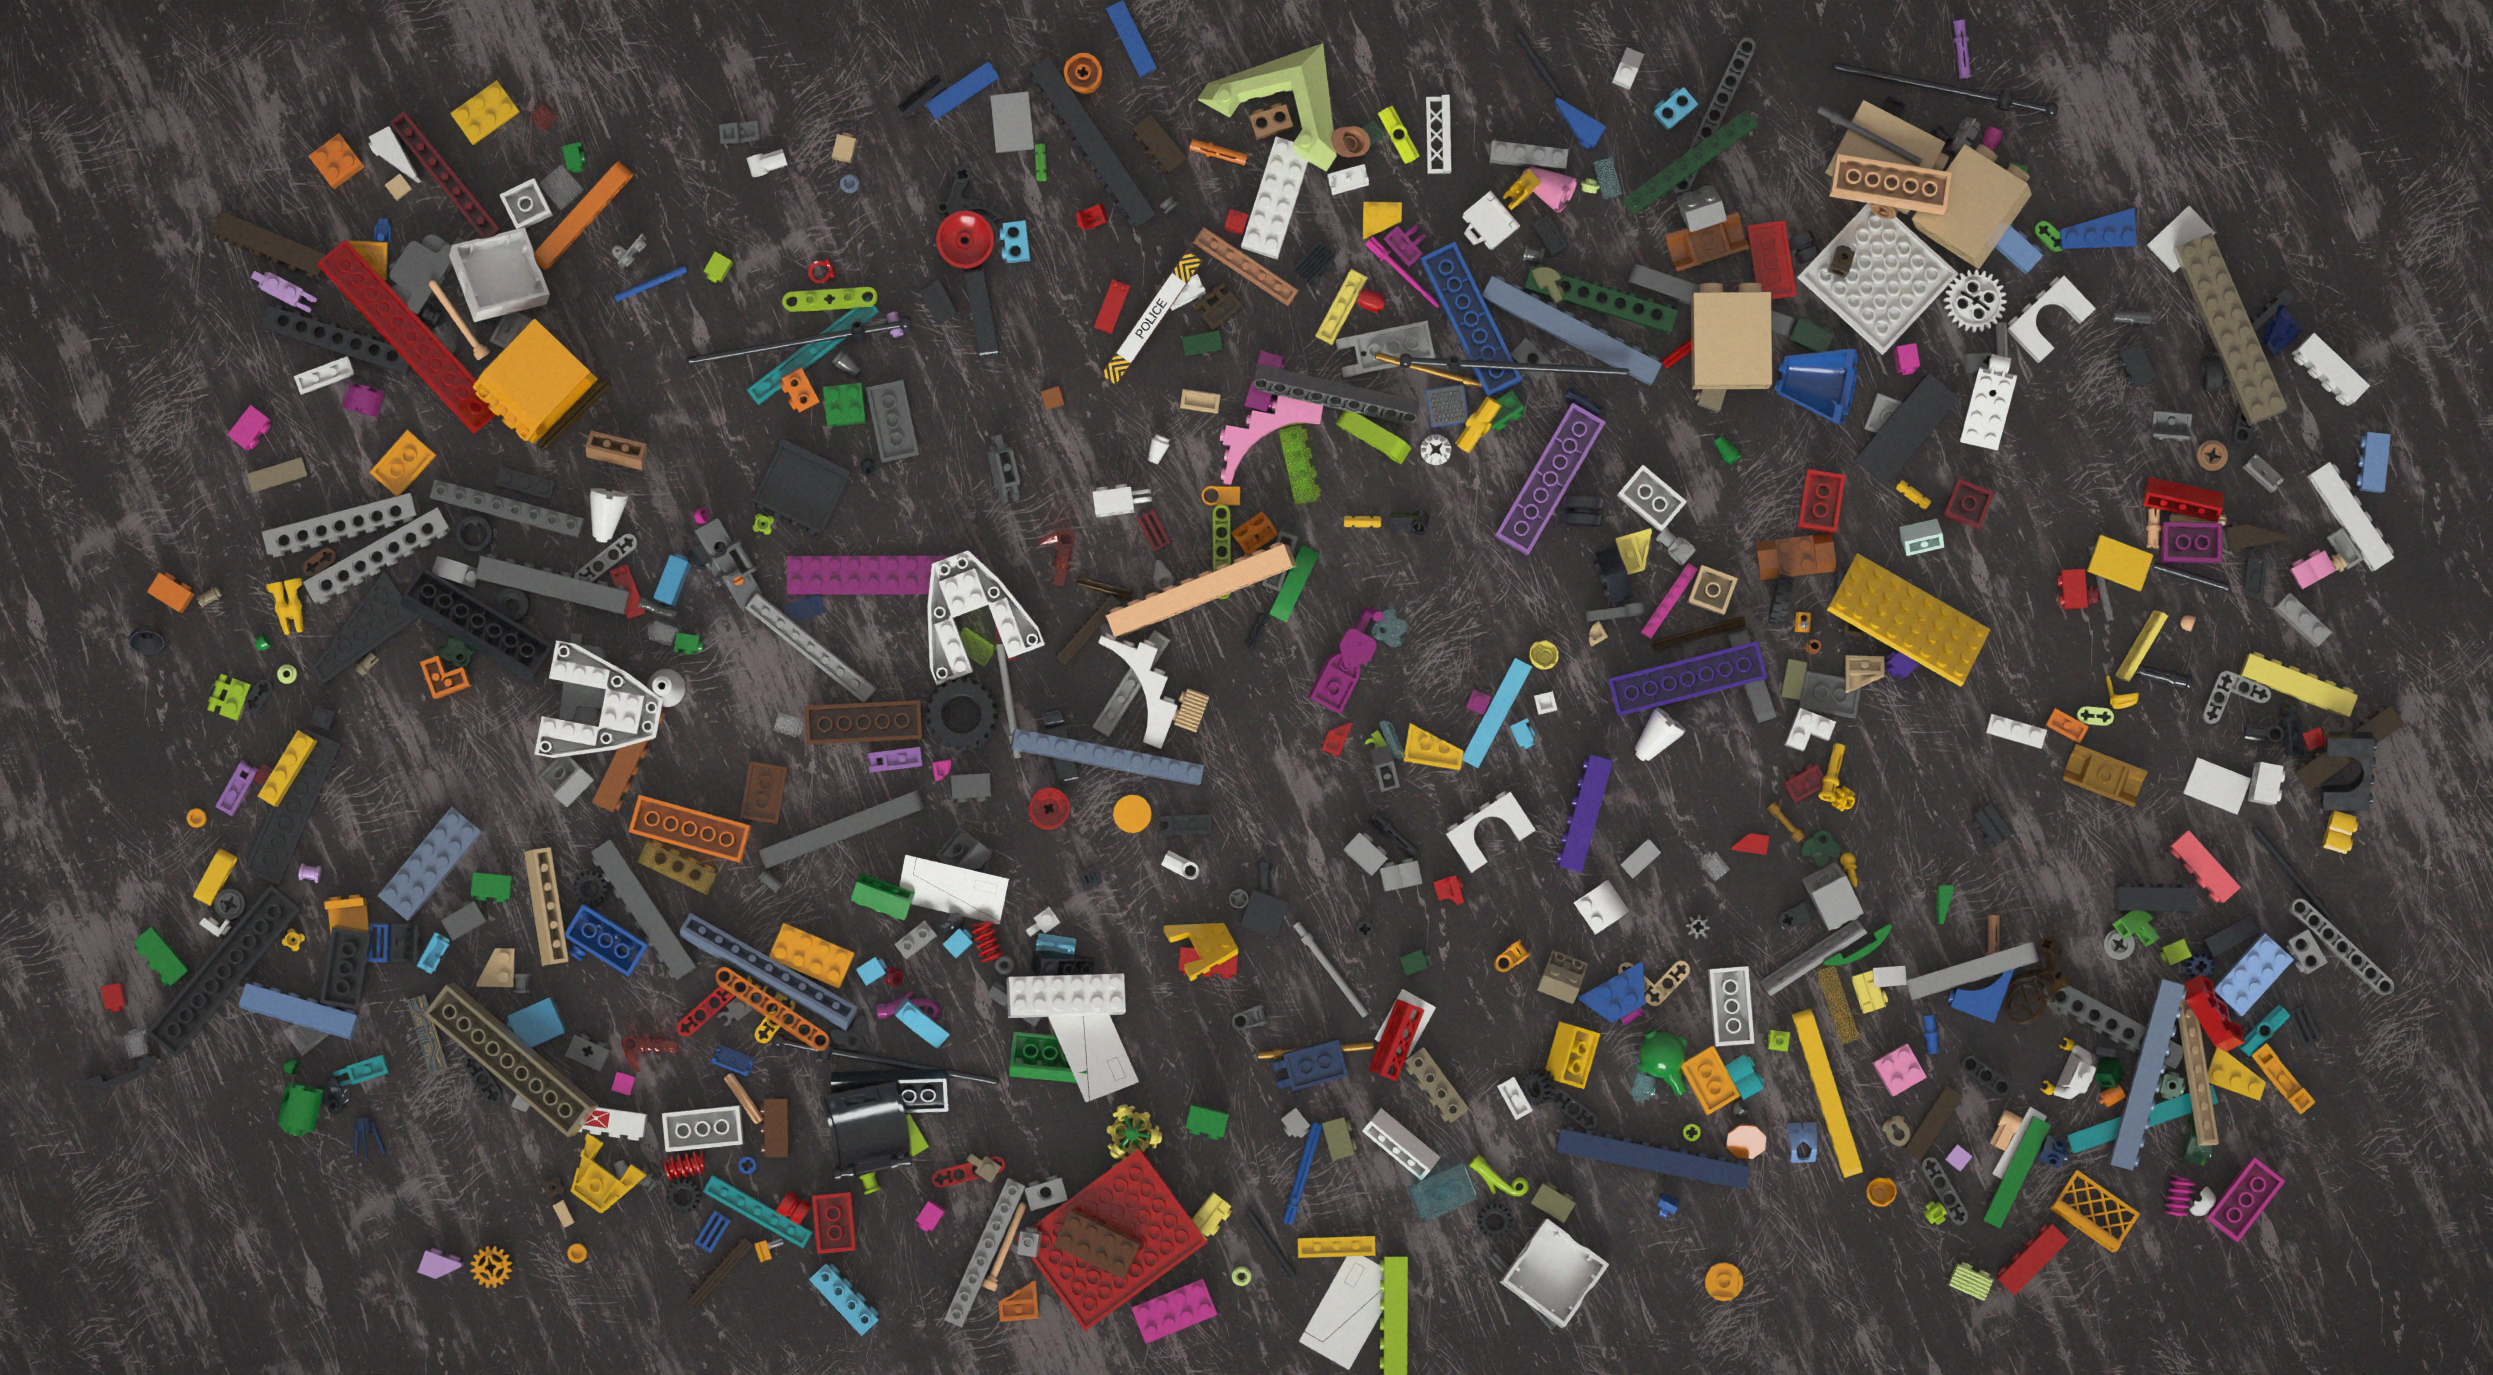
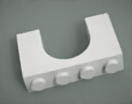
M2065 276L2061 279L2056 277L2049 284L2051 288L2047 292L2043 290L2035 297L2038 301L2033 305L2029 303L2022 310L2024 314L2020 318L2015 316L2008 323L2010 327L2007 331L2037 363L2054 349L2040 334L2036 326L2037 313L2043 306L2049 304L2059 305L2079 324L2096 309Z
M1505 791L1495 797L1497 801L1490 804L1488 801L1479 807L1481 811L1476 815L1472 812L1464 817V823L1459 826L1455 823L1447 828L1449 832L1446 836L1471 873L1487 863L1474 840L1475 828L1482 819L1486 817L1501 818L1509 825L1518 841L1535 831V828L1511 792L1508 794Z

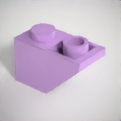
M431 1248V1250H425L418 1273L436 1279L462 1267L464 1262L460 1261V1257L451 1254L447 1257L442 1255L443 1251Z

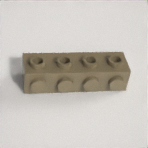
M1424 1047L1405 1060L1407 1064L1404 1067L1410 1075L1415 1074L1418 1078L1416 1081L1417 1085L1422 1091L1426 1089L1429 1093L1428 1100L1433 1106L1438 1105L1441 1110L1439 1115L1445 1122L1449 1120L1452 1123L1469 1110Z

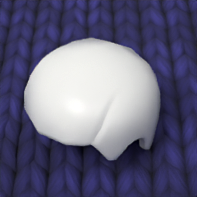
M2208 1186L2200 1192L2202 1200H2195L2194 1206L2189 1209L2193 1215L2202 1216L2214 1208L2216 1196Z

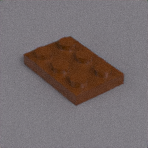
M749 761L740 818L773 824L779 823L788 767Z

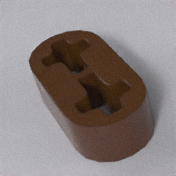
M329 548L322 549L304 563V573L313 577L326 570L336 562V552ZM324 553H332L330 562L328 560L321 562L325 558ZM310 563L312 565L319 563V565L315 567V573H313L312 571L308 572V565Z

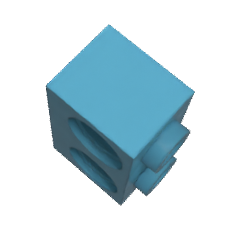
M1684 87L1681 90L1676 88L1669 94L1670 99L1666 102L1662 100L1654 107L1656 109L1653 113L1667 131L1698 106V103ZM1684 97L1687 100V105H1678L1677 98ZM1669 109L1672 112V117L1665 118L1662 115V111Z
M1026 221L1003 223V228H1000V238L1005 241V247H1002L1003 259L1007 258V263L1030 261ZM1011 228L1019 230V234L1016 237L1008 235V231ZM1019 247L1021 249L1020 255L1012 256L1010 254L1011 249Z

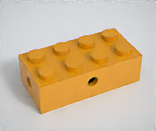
M783 923L769 958L841 989L856 953Z

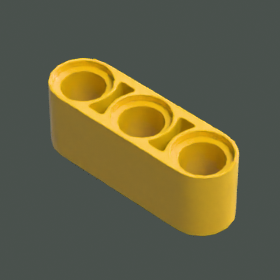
M220 848L211 861L193 897L211 906L232 871L237 857Z

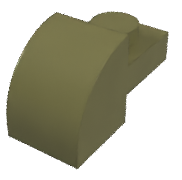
M1548 267L1532 270V275L1539 290L1547 287L1554 304L1562 301L1563 290L1560 285L1556 286L1555 284L1561 280V276L1555 270Z

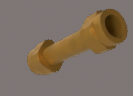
M1774 801L1767 810L1772 816L1775 815L1792 834L1791 837L1798 843L1806 835L1800 828L1797 829L1780 810V805Z

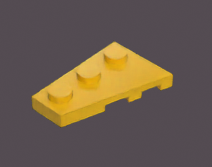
M2216 1047L2207 1071L2209 1083L2260 1101L2266 1082L2228 1052Z

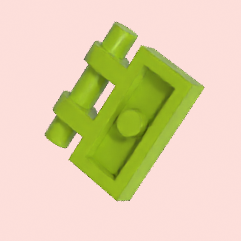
M220 674L218 681H215L214 686L216 687L212 697H209L207 710L214 712L216 705L221 706L220 715L238 721L244 707V701L252 685L234 678L231 684L228 685L225 683L228 676ZM223 689L228 691L224 701L219 700Z

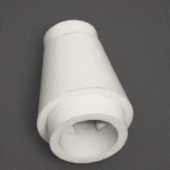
M1155 434V437L1151 440L1148 461L1156 464L1159 463L1169 447L1168 438Z

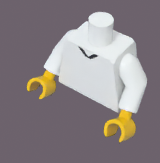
M2063 1038L2067 1041V1045H2059L2060 1048L2067 1051L2072 1050V1053L2067 1060L2056 1087L2048 1081H2043L2048 1087L2046 1089L2040 1088V1090L2047 1095L2054 1093L2056 1096L2072 1099L2079 1093L2087 1091L2089 1084L2093 1080L2096 1067L2092 1064L2090 1052L2075 1045L2073 1040Z

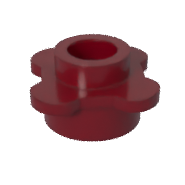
M2091 586L2090 590H2087V601L2091 605L2094 603L2098 604L2100 588Z
M890 966L884 978V983L896 987L903 981V973L901 969L897 970L894 966Z

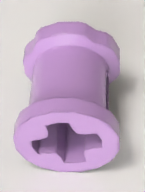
M301 863L299 880H315V883H318L321 877V866L311 867Z

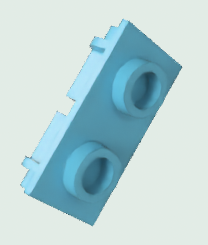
M434 932L416 966L430 974L436 971V967L441 960L439 959L440 956H443L445 950L450 945L449 938Z
M1038 933L1036 951H1056L1074 955L1076 939Z

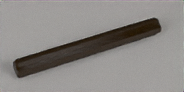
M605 379L598 383L537 443V446L542 451H545L610 388V384Z
M1744 616L1654 640V649L1661 650L1746 626Z

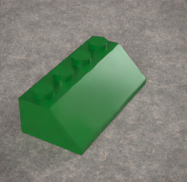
M1013 1032L1009 1076L1077 1083L1057 1036ZM1087 1070L1078 1073L1087 1074Z

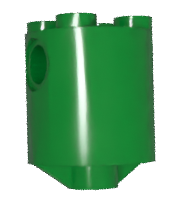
M287 1081L276 1123L287 1134L302 1136L308 1132H313L318 1118L323 1090Z

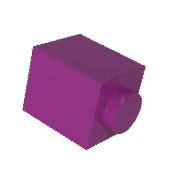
M1473 690L1466 708L1484 715L1491 697Z

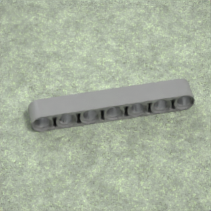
M2294 899L2290 902V913L2376 993L2380 995L2392 993L2394 990L2393 981L2304 899ZM2297 902L2303 905V910L2300 913L2296 912L2294 908ZM2312 915L2317 918L2315 926L2309 923V918ZM2326 928L2330 929L2332 933L2329 939L2323 936V931ZM2340 941L2344 942L2346 946L2343 952L2337 949V944ZM2355 954L2360 958L2358 965H2354L2351 962V958ZM2368 968H2372L2374 971V975L2370 979L2365 974ZM2382 981L2388 984V989L2385 992L2380 989Z
M2031 942L1908 980L1906 983L1911 999L1914 1000L2039 961L2034 943Z

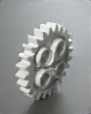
M1968 270L1966 277L1961 273L1959 275L1960 280L1954 278L1955 285H1948L1951 291H1945L1949 298H1945L1944 302H1948L1949 305L1944 307V309H1950L1951 312L1947 316H1954L1952 323L1958 321V328L1965 325V331L1972 327V331L1975 332L1977 327H1979V330L1982 332L1984 331V325L1990 329V322L1997 324L1995 317L2002 318L1999 311H2005V308L2001 305L2006 304L2007 301L2002 300L2001 297L2005 296L2006 293H2000L2003 286L1997 287L1996 284L1999 280L1992 281V274L1985 277V271L1979 275L1978 270H1975L1974 275H1972L1970 270ZM1969 283L1976 285L1977 291L1975 293L1968 291L1967 286ZM1960 292H1965L1970 298L1963 296ZM1984 294H1991L1993 301L1987 303L1984 300ZM1975 297H1977V298H1978V301H1977L1978 303H1977L1976 305H1973V304H1972V302H1973L1972 299H1974ZM1959 299L1966 301L1967 307L1965 309L1958 307L1957 301ZM1980 304L1989 307L1990 310L1987 311V310H1986L1983 306H1981ZM1974 310H1981L1983 317L1981 319L1975 318Z

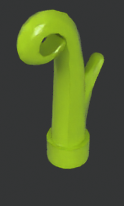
M1479 1154L1469 1164L1474 1171H1477L1483 1177L1493 1195L1496 1194L1495 1186L1512 1196L1524 1195L1529 1189L1528 1181L1522 1177L1516 1178L1510 1186ZM1518 1183L1523 1184V1188L1520 1190L1516 1189Z

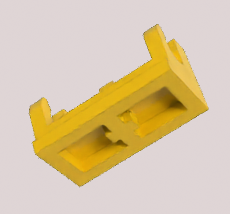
M1528 169L1510 187V190L1503 195V199H1506L1508 196L1513 199L1508 205L1509 209L1512 210L1522 203L1541 182Z

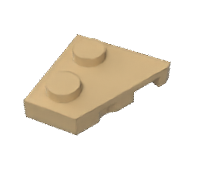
M1846 655L1845 693H1849L1884 677V656Z
M495 948L476 987H514L515 949Z

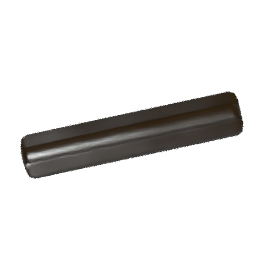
M1078 576L1076 585L1119 598L1130 600L1132 590L1083 576Z

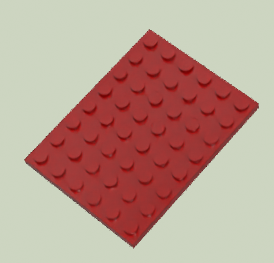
M1139 1148L1032 1226L1038 1228L1037 1231L1042 1232L1039 1255L1031 1258L1083 1330L1087 1331L1205 1245L1208 1240L1142 1149ZM1073 1208L1143 1241L1127 1277L1121 1279L1054 1246L1066 1218Z

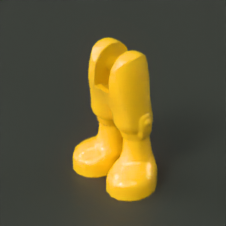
M302 578L286 580L284 585L283 581L267 584L268 592L272 593L275 598V612L278 614L284 634H291L289 620L294 619L296 631L298 633L302 632V604L297 595V589L302 585ZM284 585L289 599L288 604L284 598Z

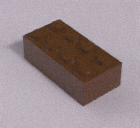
M1073 1208L1069 1212L1054 1246L1124 1279L1127 1277L1143 1241Z

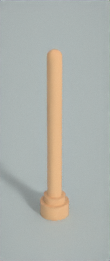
M431 280L429 286L474 348L473 355L477 360L482 359L490 353L486 345L484 346L478 342L436 281Z
M1021 1202L1019 1204L991 1273L986 1279L984 1278L981 1286L996 1291L998 1286L996 1278L1026 1209L1025 1203Z

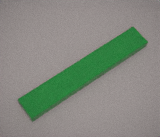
M2032 1116L1982 1220L1997 1228H2001L2051 1126L2050 1124Z

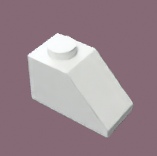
M1627 47L1612 83L1630 90L1644 54Z

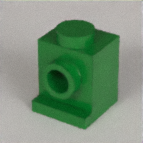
M581 142L562 146L566 167L573 173L584 170L583 162H586L584 151H580L583 148Z
M676 633L674 652L679 653L680 650H683V654L694 655V652H702L703 641L697 635Z

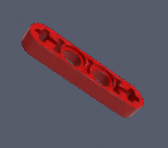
M719 986L678 1023V1033L684 1037L692 1035L735 996L730 993L726 994L724 997L727 1000L724 1002L717 992L720 991L723 994L726 990ZM712 997L719 998V1007L712 1008L709 1001ZM697 1010H703L706 1013L704 1020L698 1021L695 1018ZM691 1016L692 1020L695 1023H697L698 1026L695 1027V1025L692 1024L689 1027V1033L686 1031L682 1032V1024L684 1023L685 1025H687L688 1023H690L691 1020H689L688 1018Z
M1000 1156L989 1157L993 1161L997 1159L998 1162H1002L998 1173L1002 1172L1005 1168L1004 1159ZM969 1162L936 1171L932 1176V1182L936 1187L942 1188L982 1177L973 1173L972 1168L974 1165ZM956 1169H962L965 1172L963 1179L958 1180L954 1177ZM947 1171H951L950 1174L953 1182L949 1183V1179L944 1180L943 1184L935 1181L939 1173L942 1176L948 1175Z

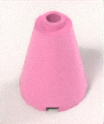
M1531 166L1529 169L1541 182L1533 192L1557 213L1561 212L1566 207L1563 203L1566 200L1570 201L1575 191L1576 179Z

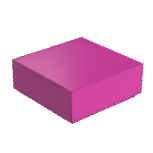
M617 1072L611 1090L630 1096L636 1077Z

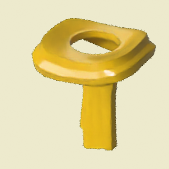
M2110 676L2106 677L2110 694V705L2114 709L2130 707L2137 703L2139 693L2116 695L2113 692Z

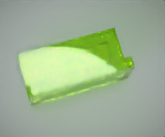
M964 626L960 636L968 657L985 667L997 650V647Z

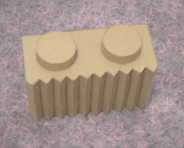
M1188 688L1186 692L1182 691L1179 702L1182 703L1180 710L1176 709L1172 719L1175 721V725L1196 733L1209 696Z

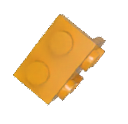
M360 894L349 895V899L341 900V896L330 897V901L324 902L325 909L328 910L330 934L332 927L335 925L369 930L366 898H360Z

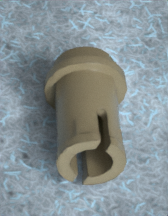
M211 586L210 590L196 597L197 600H200L198 603L201 607L216 599L220 600V597L223 595L218 586Z
M369 652L359 664H356L355 670L362 676L367 675V672L379 659Z

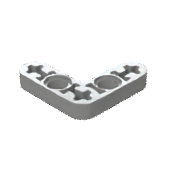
M2223 671L2217 676L2202 717L2209 724L2218 722L2231 692L2257 703L2267 702L2271 697V692L2264 685L2230 671ZM2229 675L2228 679L2231 680V682L2226 683L2224 687L2225 689H2228V691L2226 692L2223 689H2218L2217 686L2219 685L2221 687L2224 683L2221 677ZM2241 682H2246L2249 685V690L2246 693L2239 690ZM2253 685L2256 686L2254 690L2258 692L2262 691L2263 689L2266 698L2263 697L2260 700L2259 695L2255 693H2252V696H2250L2249 694L2253 690ZM2216 692H2221L2224 695V700L2221 703H2217L2214 700ZM2210 703L2221 707L2220 710L2218 708L2215 709L2214 715H2216V718L2209 720L2207 712H2211L2214 706H2210Z

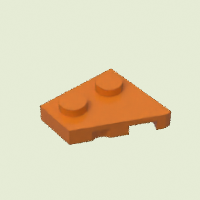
M1036 1281L1030 1282L1027 1286L999 1301L1000 1322L1039 1319Z

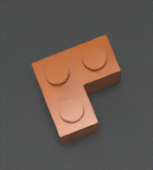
M435 656L420 662L434 699L472 686L466 668L461 667L447 672L441 656Z

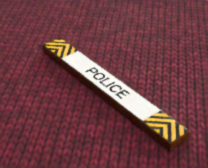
M1189 250L1184 253L1101 373L1102 377L1117 386L1202 264L1203 260Z

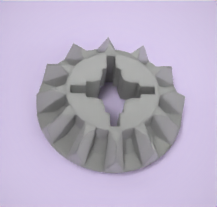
M2115 929L2106 935L2104 948L2111 958L2122 960L2132 954L2135 942L2133 936L2130 935L2122 940L2124 948L2115 950L2116 944L2112 940L2119 941L2122 939Z

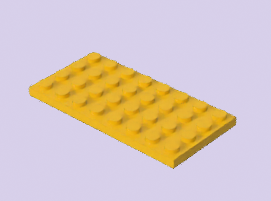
M1858 553L1854 557L1827 609L1829 612L1960 687L1964 684L1991 630Z

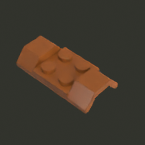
M1739 213L1727 215V221L1690 232L1686 228L1665 235L1667 247L1676 271L1678 272L1750 249L1741 226Z
M1831 533L1755 542L1760 580L1776 579L1779 574L1793 577L1836 571L1835 549Z

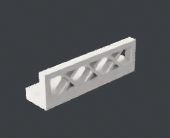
M1450 95L1426 97L1428 174L1451 173ZM1441 101L1442 109L1435 114L1430 109V102ZM1435 119L1442 123V128L1437 133L1431 129V123ZM1436 137L1442 142V148L1438 152L1431 147V142ZM1436 156L1443 162V169H1431V162Z

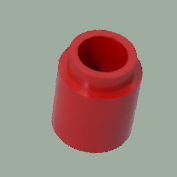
M1361 289L1356 304L1378 313L1379 310L1383 311L1386 300L1383 299V294L1368 289L1366 291Z

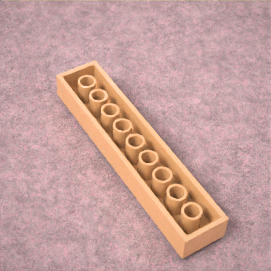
M1280 542L1269 546L1270 550L1268 551L1262 549L1251 553L1253 557L1238 558L1234 560L1235 564L1233 565L1223 564L1216 567L1217 571L1213 573L1212 571H1206L1199 574L1198 579L1188 578L1181 581V585L1178 587L1176 585L1168 586L1163 589L1164 592L1161 594L1154 592L1146 595V600L1136 599L1127 603L1128 607L1126 608L1119 606L1111 609V614L1106 615L1114 637H1122L1296 567L1297 565L1289 545Z

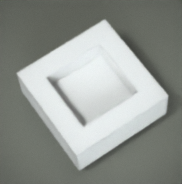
M1553 691L1534 696L1538 715L1557 710Z

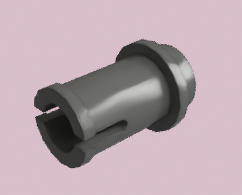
M765 869L758 877L761 880L760 883H765L776 893L783 883L770 873V870L767 871Z

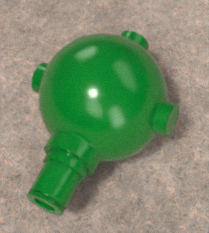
M1655 1029L1647 1031L1645 1033L1646 1038L1639 1049L1640 1062L1637 1064L1638 1070L1642 1074L1647 1072L1654 1077L1663 1078L1672 1087L1676 1096L1684 1094L1688 1090L1682 1079L1683 1073L1681 1071L1685 1060L1684 1047L1687 1046L1685 1039L1682 1036L1677 1038L1668 1032H1656Z

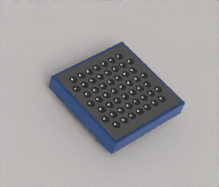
M1464 384L1426 390L1431 428L1467 422L1469 417Z

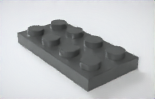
M904 380L866 387L881 462L884 463L919 455Z

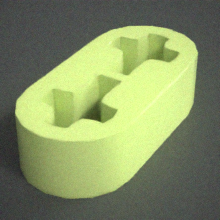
M2082 707L2077 711L2076 718L2083 724L2106 726L2112 723L2114 715L2107 708ZM2087 710L2088 714H2093V718L2089 717L2084 721V717H2081L2080 714ZM2106 712V715L2110 718L2104 723L2103 719L2096 718L2097 715H2102Z

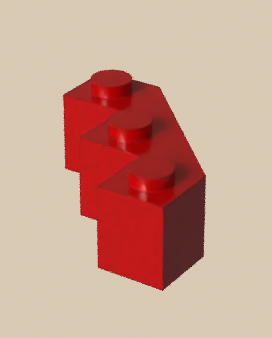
M2199 975L2183 983L2185 985L2184 988L2187 989L2185 1000L2217 1048L2227 1052L2245 1043L2242 1026L2230 1020L2227 1003L2216 998L2212 980Z

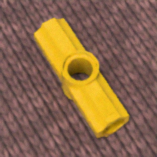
M1487 396L1477 412H1474L1467 420V427L1456 441L1457 446L1470 453L1480 437H1483L1491 427L1490 422L1502 405L1495 399Z

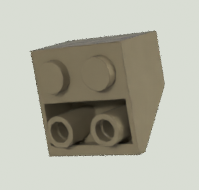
M1552 950L1537 990L1573 1004L1580 990L1588 963Z

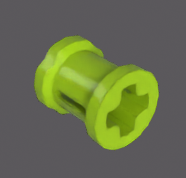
M876 1171L859 1176L865 1187V1195L881 1190L875 1178Z

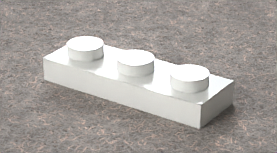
M347 356L298 374L294 378L302 395L355 375V372Z
M1993 714L1990 715L1986 729L1988 734L2042 749L2047 732L2045 729Z

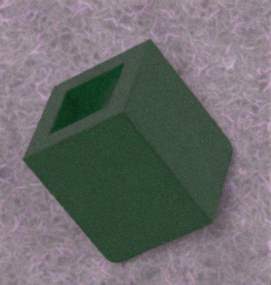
M2119 1058L2100 1059L2094 1073L2099 1088L2118 1087L2124 1074Z

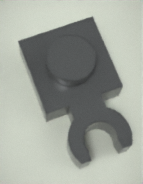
M735 998L726 1005L729 1011L721 1012L717 1017L727 1016L728 1021L723 1025L728 1026L731 1024L733 1017L739 1021L751 1012L753 1008L739 998Z

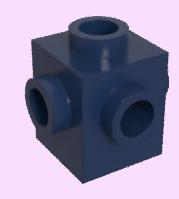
M2047 1135L2040 1148L2038 1160L2060 1168L2063 1162L2066 1163L2069 1158L2070 1152L2067 1151L2069 1143Z

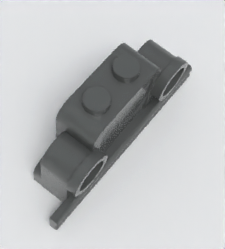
M427 235L423 239L422 244L416 241H412L408 245L404 244L399 252L401 256L397 261L394 260L389 267V270H391L390 278L396 283L392 287L393 291L418 318H420L426 306L435 295L429 286V282L435 280L440 287L453 266L449 256L452 245L436 235ZM457 236L452 245L466 241Z
M571 633L570 643L576 644L606 661V652L601 647L582 645L583 634ZM563 681L559 720L589 725L596 723L600 717L599 709L603 708L606 689Z

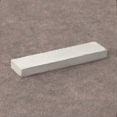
M2032 1107L2028 1108L2017 1132L2014 1133L1994 1168L1993 1175L2000 1179L2003 1178L2032 1116L2042 1121H2045L2047 1116Z

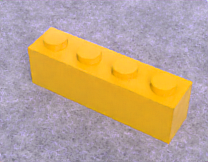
M298 730L258 794V797L278 807L318 741Z

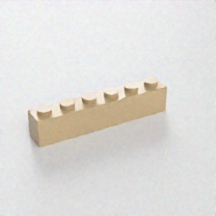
M551 847L526 851L524 853L542 966L568 962Z

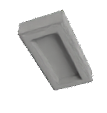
M2343 527L2326 537L2336 554H2340L2346 562L2347 567L2345 568L2347 570L2364 559Z

